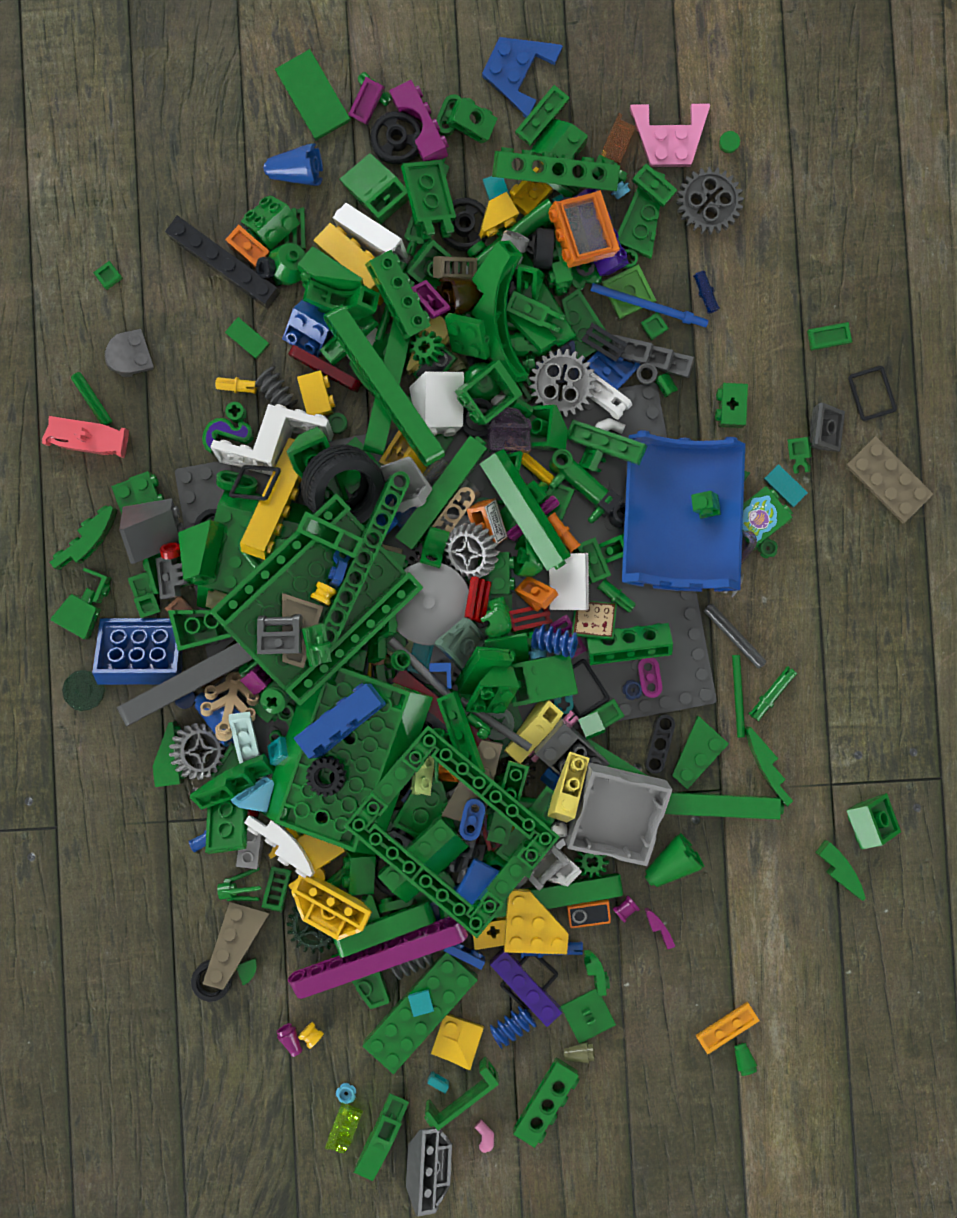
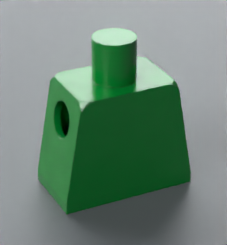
M86 588L82 597L76 594L69 595L50 620L82 639L90 640L101 608L92 604L96 592Z

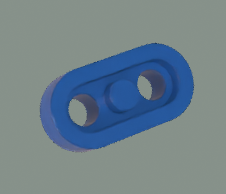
M477 797L470 798L466 802L459 828L460 835L469 841L479 837L486 812L484 801ZM472 805H478L479 810L474 811L472 809ZM472 825L474 826L475 830L470 832L468 831L467 826Z

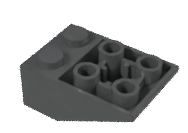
M562 717L553 730L534 749L535 754L559 775L562 772L569 752L590 758V763L603 766L610 764Z

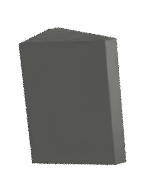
M819 403L813 407L809 436L811 449L840 452L845 411L825 403Z

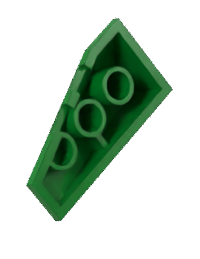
M318 427L297 436L286 452L293 470L301 479L311 459L322 450L330 447L326 435ZM340 473L336 474L326 487V502L336 493L343 501L349 500Z

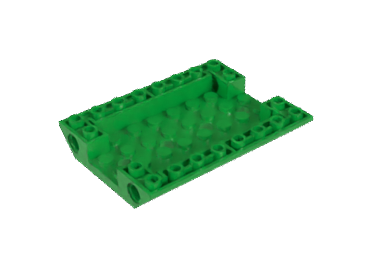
M346 665L340 667L301 706L297 704L285 738L288 757L275 767L271 779L274 782L268 810L261 813L276 824L349 851L377 855L347 830L344 825L412 742L420 735L433 697L396 683L389 684L354 671V668ZM359 684H372L386 702V705L352 732L356 737L354 743H348L344 738L323 755L326 757L333 756V759L338 758L340 760L339 763L344 764L343 768L347 771L345 774L347 779L344 786L334 795L323 797L321 794L318 796L316 791L312 792L310 790L312 787L307 785L308 779H306L307 769L318 758L309 759L294 740V737L310 724L317 721L323 713L337 706L336 703L339 700L353 694V689ZM328 768L321 769L319 772L320 781L325 784L332 783V771ZM400 792L391 801L382 815L375 820V823L385 831H387ZM318 812H325L327 814V822L322 823L317 819Z

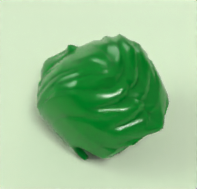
M497 597L489 602L488 607L490 610L480 619L482 622H490L485 630L488 636L487 639L504 637L512 629L509 607L504 597Z

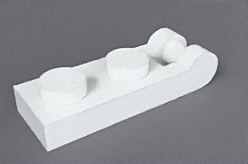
M592 373L590 376L597 378V380L591 382V385L597 388L590 390L594 397L589 398L610 412L613 418L620 419L623 411L628 410L632 406V402L595 373ZM617 401L619 405L615 406L613 403Z

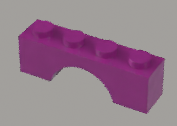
M409 80L389 90L397 110L412 115L423 124L422 131L415 140L422 160H442L448 157L446 150L449 147L444 135L440 137L438 133L440 127L436 119H431L430 114L432 112L428 103L422 102L423 94L418 85L414 86L412 80Z

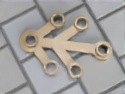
M239 672L229 673L226 676V681L216 687L213 685L207 686L205 688V697L209 700L215 699L218 694L228 689L229 692L212 703L204 702L200 706V712L203 716H210L214 711L225 706L222 721L215 728V736L220 741H228L232 738L229 714H233L234 707L240 713L250 712L252 722L255 720V710L247 708L239 699L237 693L240 691L247 698L246 701L251 706L259 703V694L257 693L254 696L240 681L242 677Z

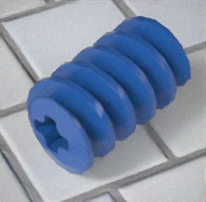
M542 624L540 629L536 628L534 630L531 640L533 649L539 648L540 651L546 649L548 653L554 651L556 655L562 653L564 657L570 655L571 659L575 655L578 644L576 632L573 633L572 637H569V630H566L564 635H561V628H558L556 633H554V627L550 626L548 631H546L545 624Z
M518 1006V1014L510 1011L512 1018L510 1019L504 1015L505 1023L497 1020V1028L492 1024L490 1025L492 1036L501 1049L502 1043L505 1046L510 1044L509 1039L516 1041V1034L522 1037V1029L529 1032V1024L537 1027L527 1008L523 1009Z

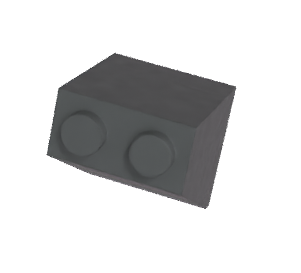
M172 498L124 506L122 508L119 530L131 564L160 553L161 546L166 543L175 542L179 544L178 532L185 529L183 523H179V508L174 506Z

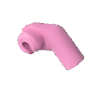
M479 1120L474 1126L482 1135L479 1149L481 1152L487 1153L494 1147V1132L482 1120Z

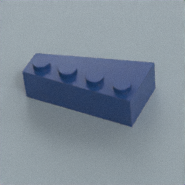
M359 684L353 689V694L339 700L336 703L337 706L323 713L317 721L310 724L294 737V740L309 759L322 757L386 705V702L372 684Z

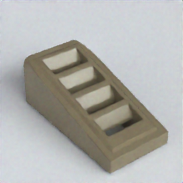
M434 256L433 258L434 278L448 276L472 279L477 272V258ZM450 261H452V274H450ZM458 262H460V274H458ZM466 262H469L468 274H466Z

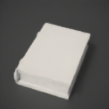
M570 553L571 556L565 559L567 564L557 570L554 567L549 570V586L556 589L558 596L550 603L549 610L589 609L588 553Z

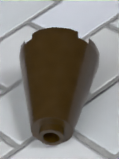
M446 276L439 279L441 284L436 287V291L451 307L449 311L445 312L444 317L448 313L462 315L473 310L483 296V293L477 289V285L471 279Z

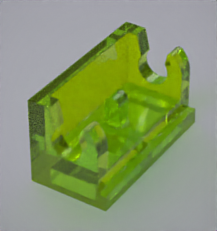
M341 1103L325 1149H331L339 1153L346 1152L344 1147L350 1146L363 1110Z

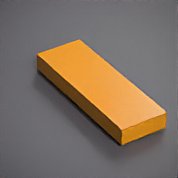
M746 1002L695 1036L708 1055L760 1020L750 1004Z

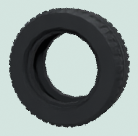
M352 445L328 447L314 456L303 472L301 480L303 500L314 514L326 503L325 491L330 480L336 474L345 470H357L361 476L360 486L356 493L344 502L351 508L350 512L362 524L370 518L385 486L383 473L378 465L364 451Z

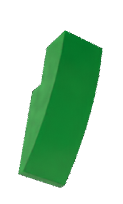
M306 511L296 530L354 559L364 540Z
M824 840L815 853L831 865L826 873L858 899L864 901L866 897L854 869L833 844Z

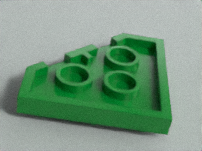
M433 775L431 796L423 794L413 795L411 790L392 821V825L416 838L436 818L442 815L448 804L443 781L438 778V784H435ZM443 817L455 830L453 819Z

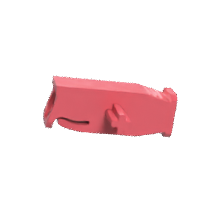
M49 416V425L42 438V444L50 446L53 443L56 446L69 450L100 455L117 454V456L124 458L129 430L121 428L119 431L103 424Z

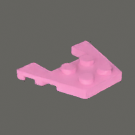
M649 104L630 105V112L633 115L635 126L642 140V146L650 167H691L710 104H691V125H649Z

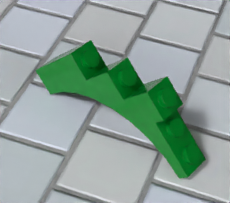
M510 240L497 241L471 279L477 285V289L483 293V296L471 313L476 319L484 321L486 335L490 336L488 343L490 356L487 359L491 358L492 361L500 360L514 382L517 383L525 381L529 374L521 365L513 349L508 332L506 309L510 281L523 255Z

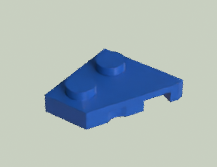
M598 351L587 361L591 363L587 369H594V373L616 390L640 366L637 362L633 364L624 361L621 357L615 362Z

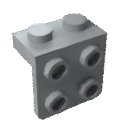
M405 457L380 467L386 482L390 475L399 471L405 472L409 476L410 483L397 512L400 511L402 513L415 506L418 508L426 503V498L433 489L411 457ZM396 476L394 484L397 487H402L403 480ZM392 499L388 506L392 507L394 505V499Z

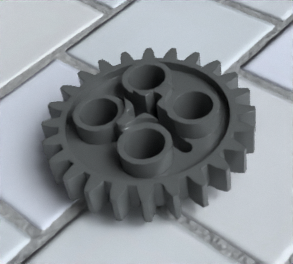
M708 167L705 173L700 168L699 175L693 171L691 178L687 176L685 183L681 184L680 189L683 191H678L677 196L680 199H677L676 204L682 206L678 208V213L684 212L681 220L688 219L686 226L693 224V231L699 227L701 228V234L704 233L705 229H708L709 235L712 234L713 229L719 234L721 227L727 230L729 227L728 223L733 225L735 223L734 218L738 219L740 213L737 211H741L743 208L739 204L744 200L743 197H739L742 189H736L739 182L732 183L731 181L734 176L732 175L727 178L726 170L719 174L718 167L715 172H712L711 167ZM706 183L712 184L713 187H714V189H713V190H708V189H706L705 184H706ZM719 188H722L723 190L716 195L714 201H711L705 207V209L700 214H698L697 211L705 205L706 201L710 200ZM720 197L727 198L729 203H721ZM691 198H697L700 204H693ZM706 212H712L715 218H708Z

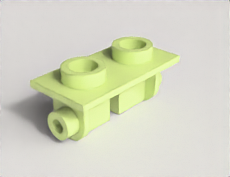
M431 756L427 758L423 766L412 777L410 790H412L413 795L423 794L431 796L434 759Z

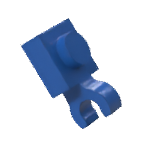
M338 550L333 554L336 567L332 566L328 578L331 579L329 586L335 590L341 584L348 561L351 558L348 555L345 558H341L339 556L340 551Z

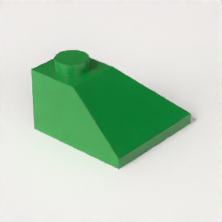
M557 405L532 406L533 413L522 422L519 446L546 451L566 449L568 429Z

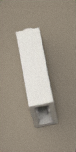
M347 203L336 211L333 217L336 226H340L350 239L354 238L365 251L368 250L374 257H377L392 250L393 254L395 253L400 261L409 262L410 259L400 237Z

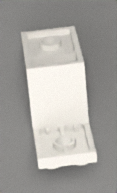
M268 404L253 450L247 445L236 446L227 440H213L211 449L218 461L240 468L244 465L275 467L288 438H291L292 432L302 434L318 427L326 435L329 442L332 441L334 434L329 420L323 415L315 414L313 416L300 409L293 411L280 404L275 406ZM252 470L268 475H272L273 471Z

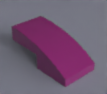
M645 908L651 930L653 932L660 930L666 948H674L673 939L663 922L652 910Z

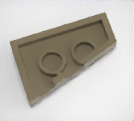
M282 593V617H293L295 614H301L303 617L302 628L318 624L323 606ZM293 625L282 626V632L293 631ZM303 635L302 654H282V662L301 668L304 667L307 656Z

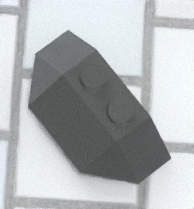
M435 1127L420 1129L408 1144L406 1189L416 1216L436 1213L439 1208L438 1205L450 1187L452 1143L442 1132V1129L437 1131Z

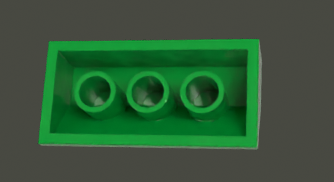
M440 815L405 848L438 875L469 845ZM386 864L378 872L379 879L392 893L406 903L420 892L419 889L389 864Z

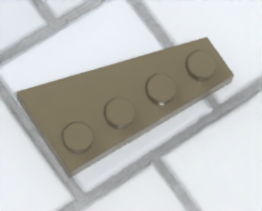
M482 740L477 749L485 769L484 773L494 781L503 744ZM459 782L441 816L461 821L466 802L470 798L479 797L462 782ZM474 804L472 805V809L474 811H478L479 806Z
M229 902L203 985L220 990L225 989L242 958L269 917V913Z

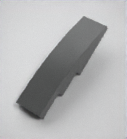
M614 335L627 343L625 350L620 356L623 360L631 363L637 362L640 365L650 363L658 371L685 378L690 377L695 361L694 357L675 353L671 349L653 346L649 342ZM611 341L612 345L619 349L621 348V345ZM609 348L608 352L616 356L617 352Z

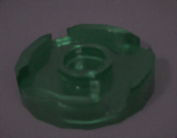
M80 670L75 671L66 678L62 693L65 702L71 708L87 711L92 710L101 703L105 688L104 685L97 684L92 671Z

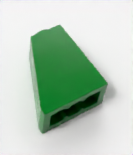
M208 520L178 532L183 580L190 581L194 585H201L206 580L214 578L224 524Z

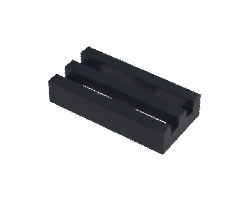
M591 323L590 328L581 340L615 362L618 361L627 346V343L594 323ZM595 329L599 333L603 334L612 341L621 345V348L619 349L615 347L611 343L594 334L593 330ZM589 336L617 352L616 356L588 340Z

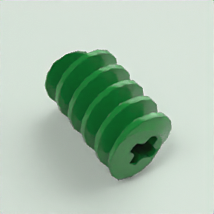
M272 680L261 694L260 702L261 706L268 713L277 714L283 711L292 698Z

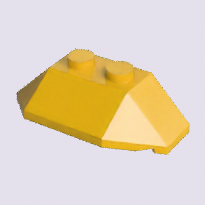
M299 875L291 891L302 921L336 940L362 932L372 913L361 900L315 877L306 876L304 878Z

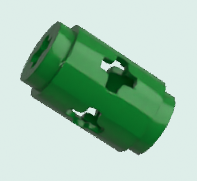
M521 332L509 334L517 357H526L527 354L528 356L542 357L551 351L550 347L540 353L533 345H529L531 343Z

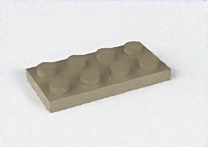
M876 436L845 465L902 524L933 495Z

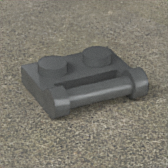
M295 614L293 617L258 616L257 654H302V615ZM293 625V631L266 632L267 626Z

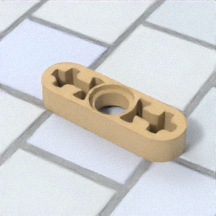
M470 487L460 488L432 527L442 526L445 521L441 520V518L444 516L447 521L453 523L452 527L447 524L444 530L451 532L467 511L466 509L474 502V491ZM469 491L471 500L464 501L462 505L466 506V508L462 510L458 504L453 502L455 499L458 502L461 500V492ZM456 507L459 510V517L456 519L449 518L447 515L448 509Z

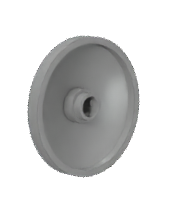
M416 563L407 567L404 571L410 572L424 588L396 614L397 631L414 643L435 645L434 643L437 639L464 618L469 589L460 574L445 564L441 563V567L437 568L423 563Z

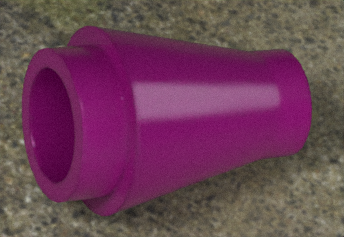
M288 1023L277 1030V1039L289 1051L292 1057L299 1055L303 1051L296 1027Z

